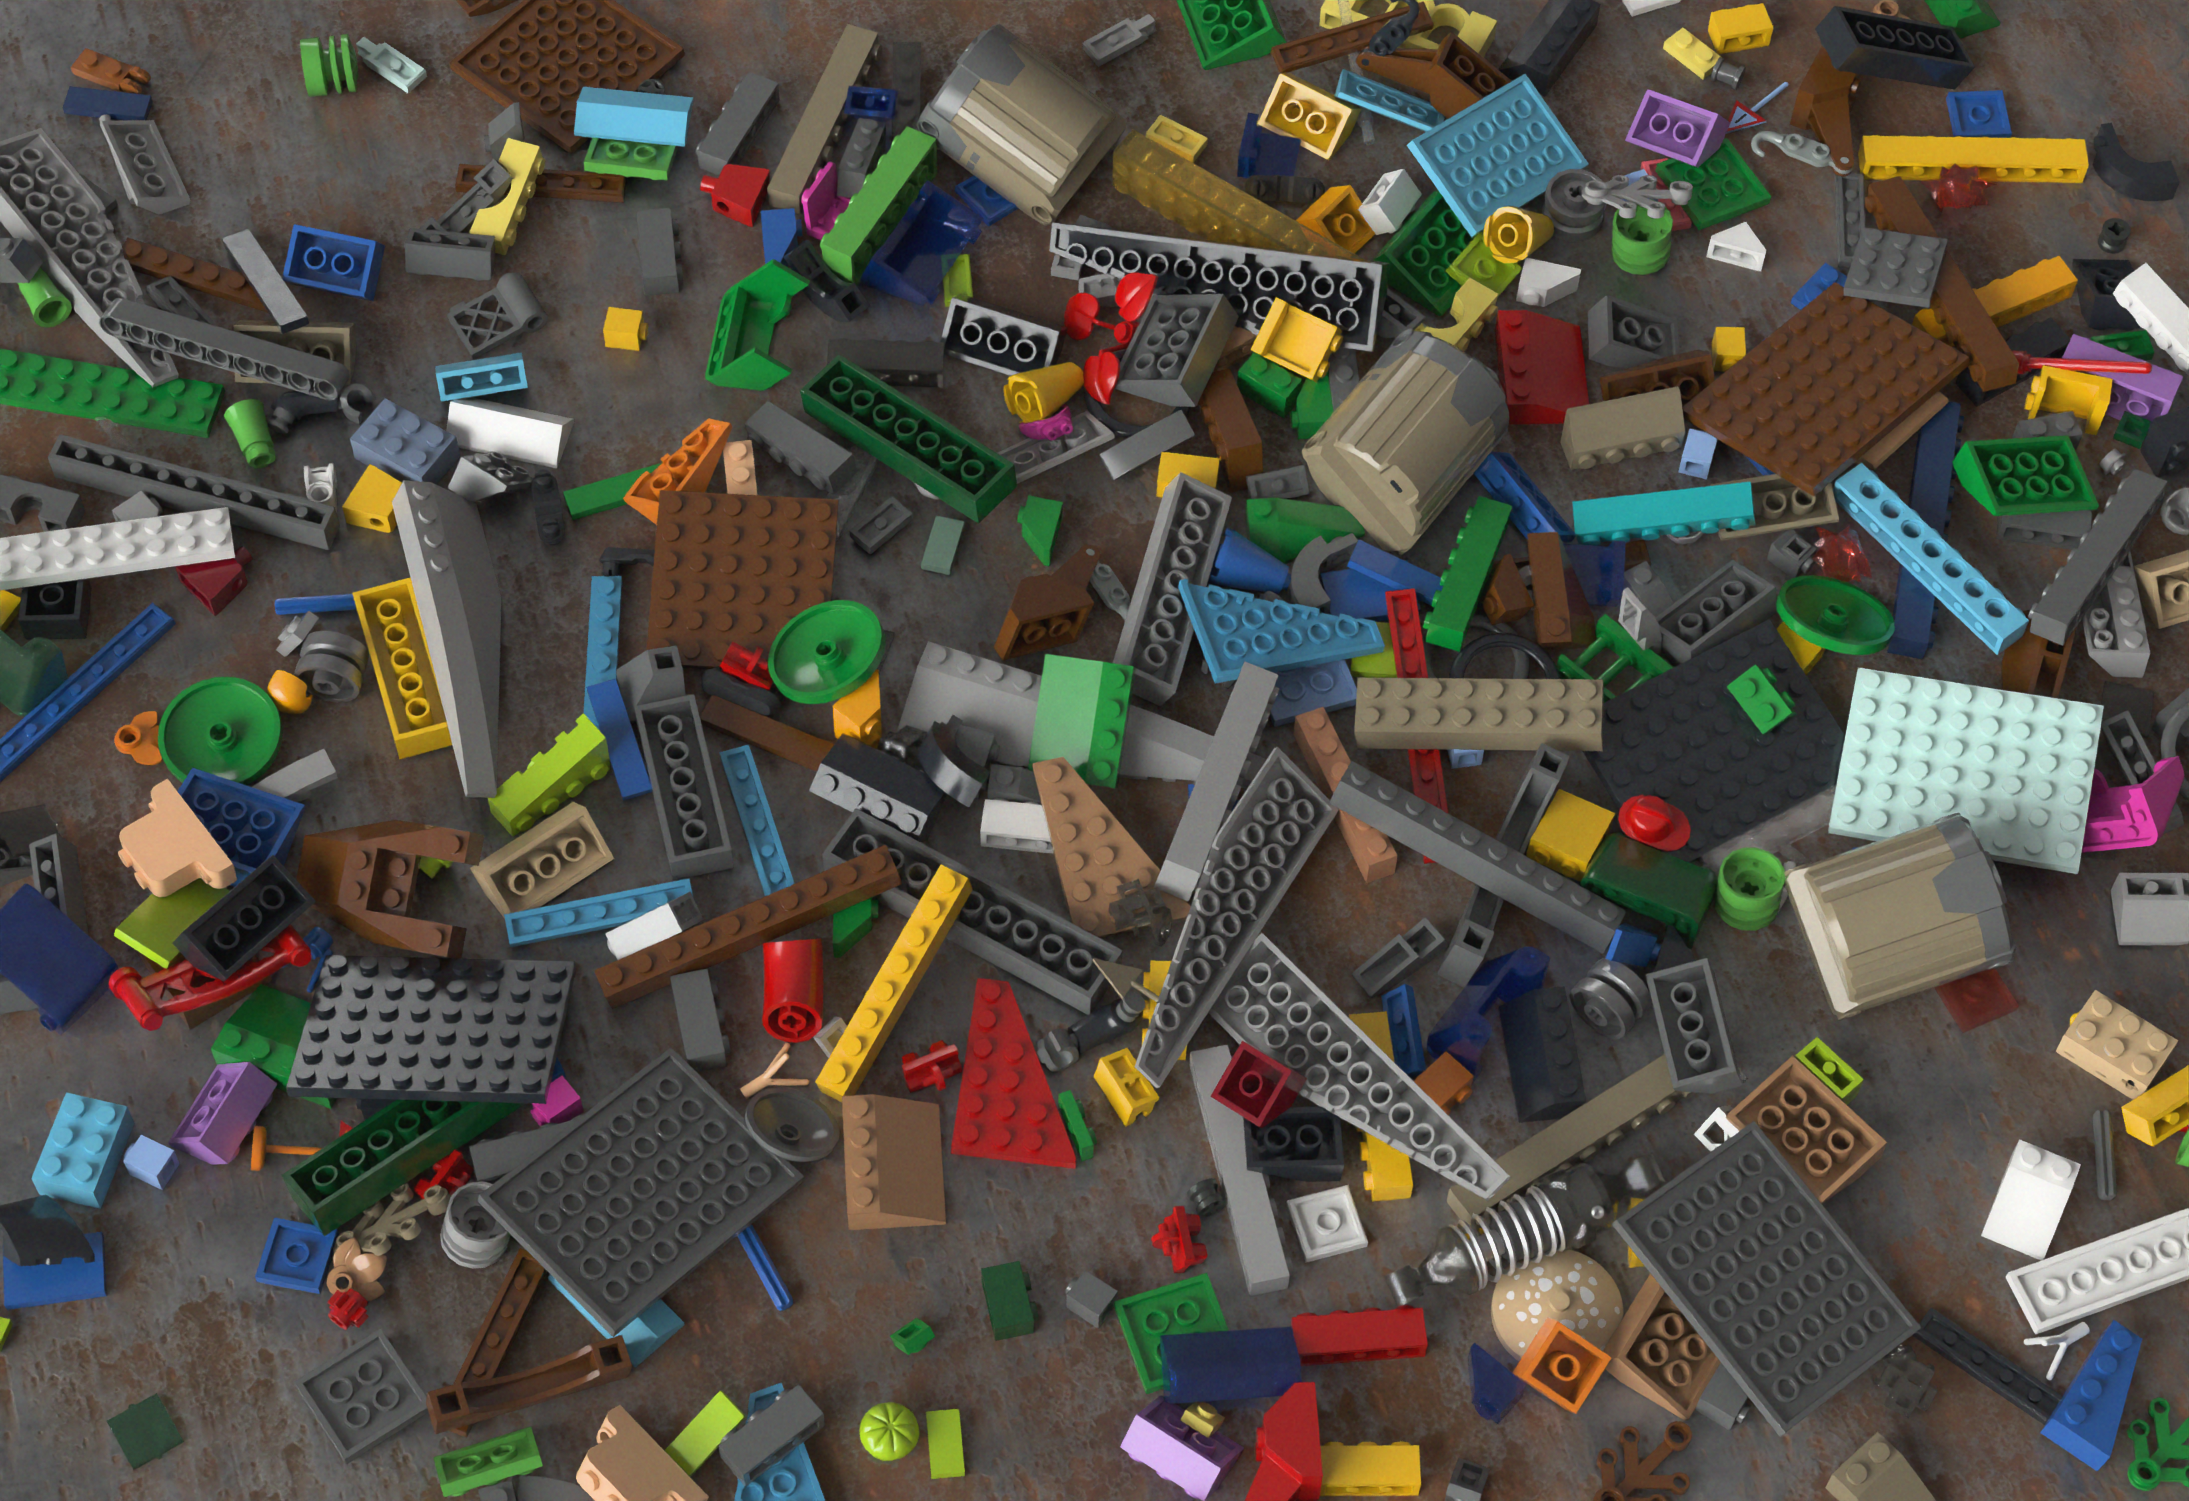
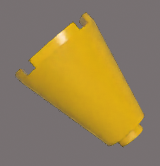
M1514 206L1501 207L1486 220L1483 230L1484 243L1486 247L1490 248L1493 253L1492 256L1496 260L1503 263H1517L1524 260L1551 239L1554 233V225L1547 215Z
M1066 362L1017 373L1007 379L1009 381L1008 384L1004 385L1003 392L1010 413L1012 415L1017 414L1022 419L1019 423L1023 422L1025 424L1037 420H1045L1056 413L1083 386V371L1074 363Z

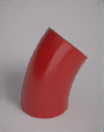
M822 938L763 943L764 1004L762 1025L771 1036L785 1042L798 1043L810 1040L822 1028Z

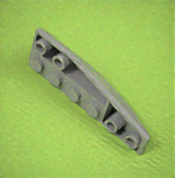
M2129 551L2085 613L2082 621L2088 654L2112 677L2143 678L2150 656V649L2131 552Z
M2119 873L2111 888L2118 944H2189V873Z

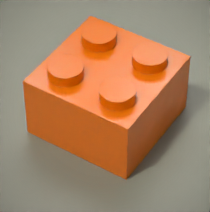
M1547 1317L1512 1374L1565 1410L1576 1414L1612 1357L1559 1321Z

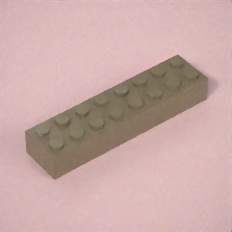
M1358 678L1354 728L1357 749L1538 750L1541 743L1558 751H1603V680Z

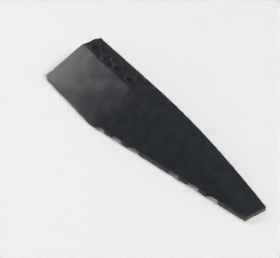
M1055 222L1052 223L1049 248L1050 252L1077 263L1085 264L1095 268L1097 271L1110 274L1119 279H1122L1129 273L1157 275L1158 280L1153 292L1157 295L1224 294L1239 316L1235 326L1248 330L1255 335H1258L1277 297L1343 330L1341 333L1343 340L1340 347L1371 352L1374 351L1386 300L1391 264L1261 246Z

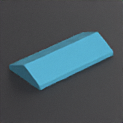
M1345 69L1340 74L1334 95L1336 98L1424 132L1444 122V115L1440 114L1428 101Z
M583 87L577 100L574 136L685 147L694 100L693 97Z
M550 1274L548 1280L606 1339L612 1338ZM659 1299L614 1337L623 1336L631 1364L636 1368L685 1324Z

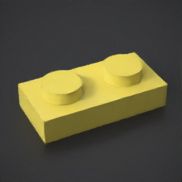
M1683 27L1664 41L1663 49L1703 80L1712 73L1717 60L1721 57Z
M1159 115L1146 132L1147 141L1191 163L1195 162L1208 143L1207 137L1162 115Z

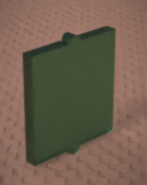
M157 1393L136 1405L130 1404L128 1406L129 1409L107 1420L133 1470L155 1458L161 1459L162 1454L184 1442Z

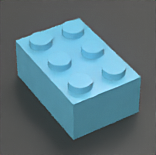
M66 1092L31 1178L39 1195H48L51 1198L101 1209L134 1126V1120L128 1107Z

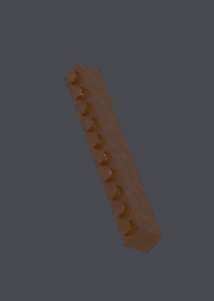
M1900 176L1869 184L1868 196L1865 197V206L1867 211L1875 217L1879 230L1939 238ZM1947 250L1930 304L1936 322L1943 326L1948 341L1953 343L1958 351L1969 356L1968 368L1974 382H1978L1983 392L2015 384L2019 366L2018 360Z
M883 845L594 971L606 1000L611 1008L614 1009L670 985V976L707 969L758 947L763 943L772 941L897 887L902 882L887 846Z

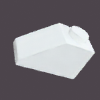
M1525 258L1516 301L1545 307L1577 291L1581 269Z

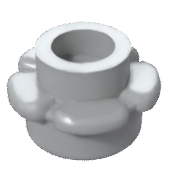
M2117 449L2110 451L2099 463V466L2104 470L2103 474L2107 475L2109 472L2113 475L2117 474L2126 465V462L2123 460L2126 454H2121Z

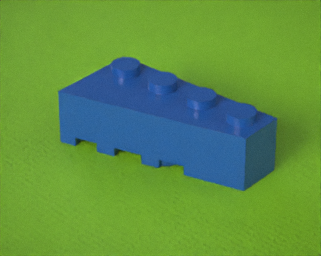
M2115 1320L2101 1334L2040 1432L2096 1471L2111 1457L2142 1342L2141 1337Z

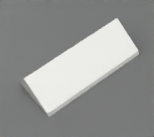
M467 397L450 402L446 431L456 436L458 447L461 449L485 454L493 451L502 454L508 459L557 469L572 430L574 419Z

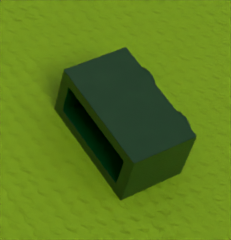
M1020 1261L981 1268V1282L995 1341L1033 1334L1034 1321H1038L1039 1317L1035 1301L1029 1302L1027 1291L1032 1290L1028 1271L1022 1272Z

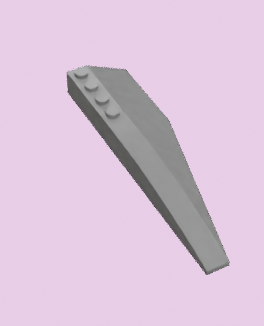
M403 480L392 501L465 797L495 798L497 794L501 595L477 504L432 482Z
M1278 747L1273 749L1212 844L1135 1064V1068L1156 1088L1160 1087L1339 810L1329 803L1330 800Z
M1263 933L1255 939L1208 1013L1239 1044L1244 1041L1257 1047L1305 1076L1307 1080L1299 1092L1301 1096L1489 1201L1511 1177Z

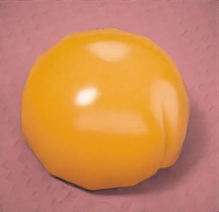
M277 670L273 674L267 686V694L279 711L289 714H300L305 712L311 704L313 695L310 694L306 697L307 684L304 681L282 670Z

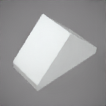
M1747 222L1712 235L1706 257L1761 272L1767 250Z

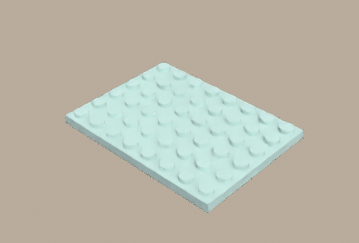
M1858 668L1828 833L1880 841L1933 823L1942 817L1960 813L1961 816L1969 820L1971 828L1978 837L1984 851L1989 852L1992 860L2078 874L2104 706Z

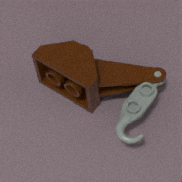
M1821 46L1799 87L1790 125L1800 129H1812L1818 142L1796 133L1779 134L1774 131H1761L1752 138V150L1757 155L1764 157L1766 154L1759 148V143L1761 141H1768L1776 144L1790 157L1815 167L1829 165L1833 172L1841 177L1850 175L1854 165L1849 112L1852 111L1857 98L1853 94L1857 93L1862 79L1857 78V73L1836 70L1831 63V58L1826 49Z
M1089 544L1083 545L1080 550L1051 576L1048 574L1035 577L1028 576L1020 581L994 645V649L1002 661L1077 642L1094 605L1093 600L1085 590L1089 581L1106 606L1119 613L1124 621L1126 620L1130 607L1129 594L1108 565L1099 563L1100 551L1098 548Z

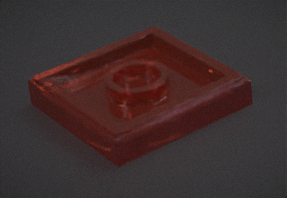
M1987 969L1934 987L1962 1033L2012 1013L2019 1007L1996 969Z

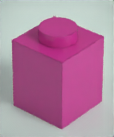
M563 1075L550 1084L546 1104L532 1103L533 1110L530 1111L539 1126L547 1123L559 1124L571 1121L574 1117L584 1112L580 1096Z

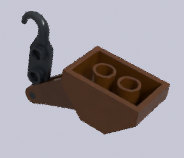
M1390 0L1392 3L1396 1L1406 2L1410 7V11L1407 14L1393 17L1372 36L1369 46L1361 49L1356 59L1357 65L1363 70L1379 74L1430 94L1431 106L1447 119L1512 82L1453 32H1450L1441 41L1438 50L1398 48L1409 37L1413 23L1420 14V7L1416 0Z

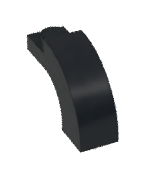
M809 239L803 241L784 256V259L793 271L810 280L809 285L802 289V292L814 305L831 318L840 322H850L870 306L854 282L847 283L842 281L827 267Z

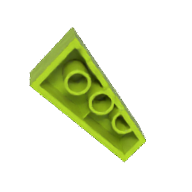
M584 713L575 720L579 724L569 734H566L564 731L555 738L557 743L546 754L538 752L531 759L524 773L521 771L514 773L497 788L495 798H488L491 813L512 837L519 832L530 829L539 818L545 814L553 813L559 804L570 797L580 794L585 786L594 780L603 778L608 770L611 769L606 737Z

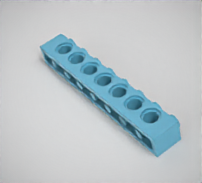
M1860 463L1836 480L1833 489L1835 501L1996 655L2023 637L2029 622L2023 611L2015 608L1998 588H1994L1978 569L1973 568L1963 559L1957 549L1952 548L1946 543L1937 530L1929 527L1914 509H1910L1894 490L1889 489L1879 479L1874 471L1869 470L1863 463Z

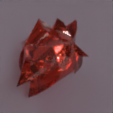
M1956 163L1950 169L1942 166L1938 179L1919 181L1930 190L1932 198L1941 213L1944 207H1954L1957 209L1967 207L1971 209L1973 205L1976 207L1977 205H1988L1983 189L1997 185L1996 183L1980 179L1977 166L1961 169Z
M1850 525L1840 533L1815 527L1820 537V540L1815 545L1820 549L1812 559L1821 566L1825 577H1835L1845 582L1856 580L1861 583L1860 574L1872 578L1869 562L1859 540L1862 537L1857 531L1850 530Z

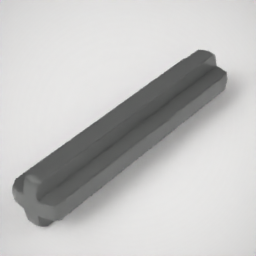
M2096 1110L2093 1115L2097 1191L2100 1200L2111 1201L2117 1195L2112 1114L2108 1110Z

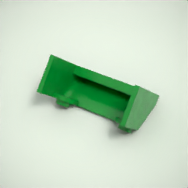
M772 259L729 288L721 300L705 379L716 386L764 391L790 375L792 372L790 367L768 355L773 328L776 322L785 319L789 315L792 308L790 304L792 296L807 287L810 280Z

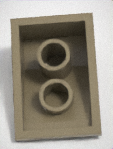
M1878 1431L1832 1473L1825 1487L1838 1501H1936L1904 1456Z

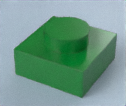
M915 1318L890 1335L898 1349L910 1355L924 1349L927 1342L933 1339L935 1335L929 1325Z

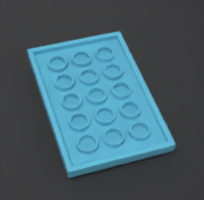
M1526 74L1423 133L1407 145L1471 238L1484 230L1486 220L1497 209L1506 206L1521 208L1544 194L1550 179L1557 173L1568 169L1583 170L1589 165Z

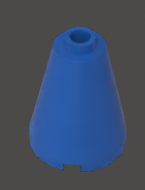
M1226 529L1223 535L1226 538L1224 543H1220L1207 583L1258 592L1271 591L1275 594H1279L1281 589L1286 591L1291 581V574L1288 573L1289 566L1234 529Z

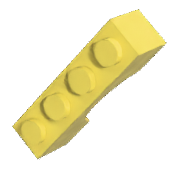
M510 138L507 139L498 161L513 178L510 192L499 204L490 208L479 209L469 234L495 236V253L506 255L508 247L513 246L515 242L516 227L518 222L524 220L526 214L525 205L528 198L531 199L536 188L535 180L538 174L541 175L545 167V159L542 157L540 146Z
M1469 278L1456 292L1450 314L1455 318L1457 324L1444 329L1426 327L1422 332H1429L1433 337L1442 339L1465 352L1472 337L1477 338L1484 327V323L1486 321L1491 322L1498 311V307L1495 305L1499 294Z

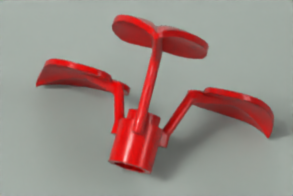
M1129 273L1121 279L1116 290L1115 301L1121 307L1119 314L1126 321L1117 325L1096 319L1100 311V303L1092 294L1078 293L1071 297L1067 303L1064 323L1065 327L1068 328L1067 334L1072 339L1084 340L1088 338L1092 333L1094 324L1114 330V337L1121 343V345L1101 349L1099 357L1090 356L1083 368V384L1091 397L1103 404L1110 405L1111 395L1120 374L1119 359L1112 352L1123 349L1127 350L1140 324L1136 320L1142 316L1152 297L1158 280L1157 275Z

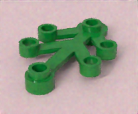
M2161 1397L2154 1398L2148 1406V1414L2154 1419L2158 1450L2151 1458L2146 1438L2150 1432L2149 1425L2144 1420L2135 1419L2127 1429L2128 1437L2134 1443L2136 1459L2129 1465L2127 1475L2130 1483L2142 1491L2153 1490L2160 1482H2181L2184 1486L2189 1487V1479L2186 1476V1472H2189V1465L2185 1466L2184 1469L2162 1467L2168 1459L2189 1460V1445H2182L2189 1438V1417L2170 1435L2168 1420L2170 1404ZM2154 1405L2162 1406L2164 1413L2157 1412L2154 1409ZM2133 1427H2140L2144 1434H2136ZM2139 1471L2146 1472L2149 1475V1479H2143L2139 1475Z

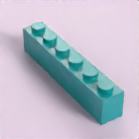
M1751 481L1572 501L1575 537L1578 545L1583 544L1587 547L1597 546L1601 542L1606 541L1626 543L1633 538L1655 540L1661 535L1670 534L1675 537H1683L1689 535V532L1697 531L1711 534L1724 528L1745 530L1751 525H1756Z

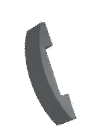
M493 159L474 177L477 182L474 187L437 221L431 217L419 229L468 233L471 230L478 210L495 206L513 178Z

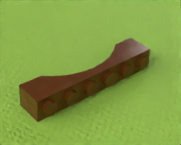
M619 1335L589 1344L564 1357L525 1371L492 1379L459 1382L429 1391L427 1393L426 1406L434 1432L439 1434L627 1378L632 1364L623 1336Z

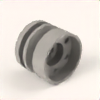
M484 1181L468 1183L458 1188L450 1197L440 1239L442 1248L447 1256L458 1265L472 1269L486 1268L498 1262L506 1252L511 1234L478 1202L479 1195L493 1185Z

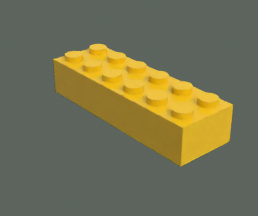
M411 577L353 592L357 613L399 759L451 746L452 741Z

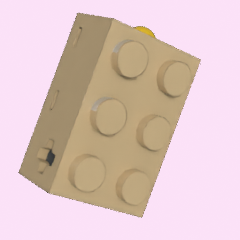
M2095 990L2084 1007L2071 1016L2069 1028L2064 1034L2056 1052L2129 1098L2135 1099L2145 1093L2172 1054L2178 1040Z

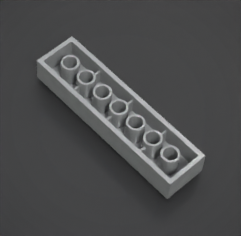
M1182 472L1165 487L1113 660L1115 664L1136 667L1132 693L1158 706H1161L1176 693L1194 630L1178 589L1179 581L1188 579L1190 584L1207 586L1232 499L1231 496Z
M1244 662L1154 888L1189 901L1193 891L1196 892L1214 839L1232 812L1231 810L1241 789L1271 708L1280 688L1275 687L1278 674Z

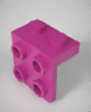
M830 161L824 169L821 168L818 171L816 180L810 188L804 191L801 198L807 235L822 240L825 233H830L836 218L840 213L846 211L851 199L837 196L838 177L836 164Z

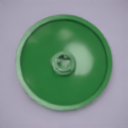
M1815 575L1792 578L1783 584L1776 600L1777 612L1791 630L1807 641L1831 651L1851 655L1874 654L1888 646L1895 631L1894 619L1891 613L1877 598L1855 585L1838 579Z
M834 600L817 604L791 619L776 636L768 656L770 676L783 695L799 703L821 704L840 699L862 686L876 671L885 652V632L877 616L863 604L849 600Z
M236 677L209 678L189 686L179 693L168 705L158 729L159 751L169 771L182 783L190 770L195 768L243 785H248L262 776L276 759L282 743V721L273 700L263 689L254 683Z

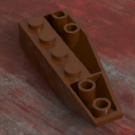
M2025 610L2023 613L2029 622L2023 637L2006 648L2001 662L2002 690L2058 698L2076 628L2062 646L2031 633L2032 620L2028 618L2030 610Z

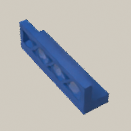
M1491 451L1473 473L1495 501L1512 505L1510 519L1527 540L1528 533L1558 532L1561 541L1572 542L1576 538L1574 531L1510 453Z

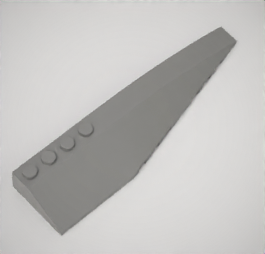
M42 128L0 141L1 223L13 238L25 239L42 259L43 263L40 266L42 270L48 274L58 290L69 299L75 312L139 376L152 387L177 379L179 374L168 352L111 336L104 332L99 325L100 317L116 298H123L145 305L141 288L129 261L124 258L123 248L120 241L116 240L113 233V225L105 215V207L102 201Z
M928 641L917 666L897 733L923 741L934 721L939 724L941 721L947 724L951 716L955 715L963 720L961 725L995 734L997 745H1000L996 764L1022 768L1023 766L1028 767L1042 676ZM1130 705L1119 778L1147 780L1148 777L1163 778V781L1175 782L1176 779L1191 780L1195 784L1214 736ZM1253 754L1241 788L1249 787L1267 759Z

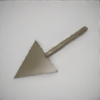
M1095 958L1092 959L1121 999L1125 997L1132 986L1155 1002L1158 1001V995L1136 982L1143 969Z

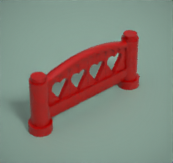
M290 924L261 949L262 951L274 953L273 956L264 957L259 962H251V958L243 965L245 966L244 968L237 970L225 981L195 968L188 960H184L170 966L168 969L160 970L144 978L133 967L119 968L111 975L109 988L116 998L125 1002L142 1028L154 1031L161 1027L163 1017L196 1009L225 999L262 981L289 963L298 967L306 966L312 958L311 949ZM203 975L215 978L212 982L204 983L198 988H192L196 976ZM168 988L186 991L182 995H175L170 1000H162L164 992Z

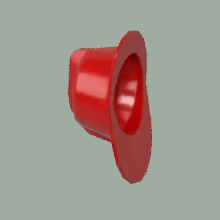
M1639 795L1631 797L1624 802L1619 810L1618 820L1624 833L1630 838L1658 850L1676 851L1683 847L1690 838L1691 828L1685 814L1657 796Z

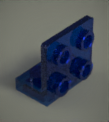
M1248 112L1238 156L1237 177L1249 178L1253 175L1294 176L1301 139L1262 133L1263 126H1258L1259 114Z
M1613 541L1608 547L1563 543L1588 604L1616 607L1621 603L1624 589L1625 541Z

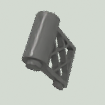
M516 272L504 274L496 288L468 303L464 301L449 308L450 313L446 315L473 360L523 332L533 333L540 330L548 320V315L522 275ZM496 299L499 303L495 313L483 311L485 304ZM465 315L474 316L471 326L459 325L456 320ZM480 317L493 319L489 330L477 328ZM499 320L511 322L513 325L512 328L504 332L496 331ZM474 334L487 336L483 344L473 348L471 341Z

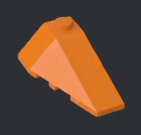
M708 418L682 440L683 446L671 456L668 453L660 459L662 464L651 473L648 471L644 472L625 495L624 501L657 525L660 490L705 492L733 428L731 423Z

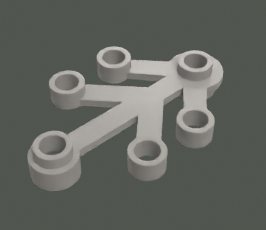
M1616 175L1606 183L1598 180L1587 182L1582 190V197L1593 205L1607 203L1618 208L1619 215L1623 218H1634L1637 205L1648 209L1647 215L1649 217L1662 218L1665 213V204L1650 199H1671V202L1676 205H1686L1688 200L1692 198L1693 186L1685 181H1674L1670 184V190H1656L1657 178L1654 176L1644 175L1640 177V180L1629 185L1628 177Z

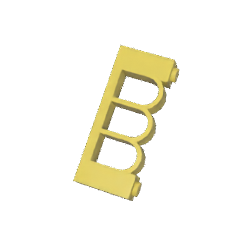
M1325 0L1321 7L1319 26L1333 29L1370 18L1358 13L1361 6L1368 0ZM1385 0L1390 4L1385 13L1409 5L1404 1L1392 3L1390 0ZM1416 0L1418 3L1424 1L1434 23L1433 29L1409 36L1398 48L1438 50L1440 44L1429 41L1427 38L1435 28L1447 25L1456 28L1460 32L1458 37L1484 58L1495 39L1497 20L1474 11L1469 16L1465 9L1455 4L1446 3L1435 6L1433 0Z

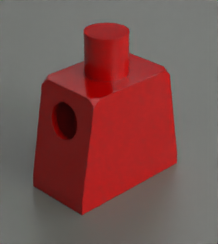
M727 164L724 165L718 178L704 175L701 180L700 191L711 194L712 207L715 212L753 227L768 195L767 188L771 181L770 170Z

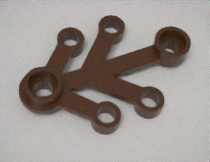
M1681 1421L1670 1423L1665 1430L1664 1441L1639 1465L1637 1445L1640 1440V1432L1633 1426L1623 1428L1619 1436V1442L1624 1447L1625 1479L1616 1487L1614 1468L1618 1461V1455L1611 1448L1602 1449L1598 1453L1596 1460L1598 1467L1601 1469L1602 1489L1596 1492L1593 1501H1667L1660 1494H1654L1650 1498L1627 1497L1634 1489H1669L1675 1495L1685 1494L1690 1486V1479L1685 1473L1676 1472L1673 1475L1650 1474L1673 1451H1682L1688 1447L1692 1438L1690 1427ZM1632 1434L1635 1437V1441H1627L1624 1435ZM1679 1435L1682 1438V1442H1674L1671 1436ZM1608 1455L1613 1459V1462L1606 1464L1602 1461L1601 1457ZM1677 1479L1682 1480L1685 1487L1678 1488L1674 1485L1673 1481Z

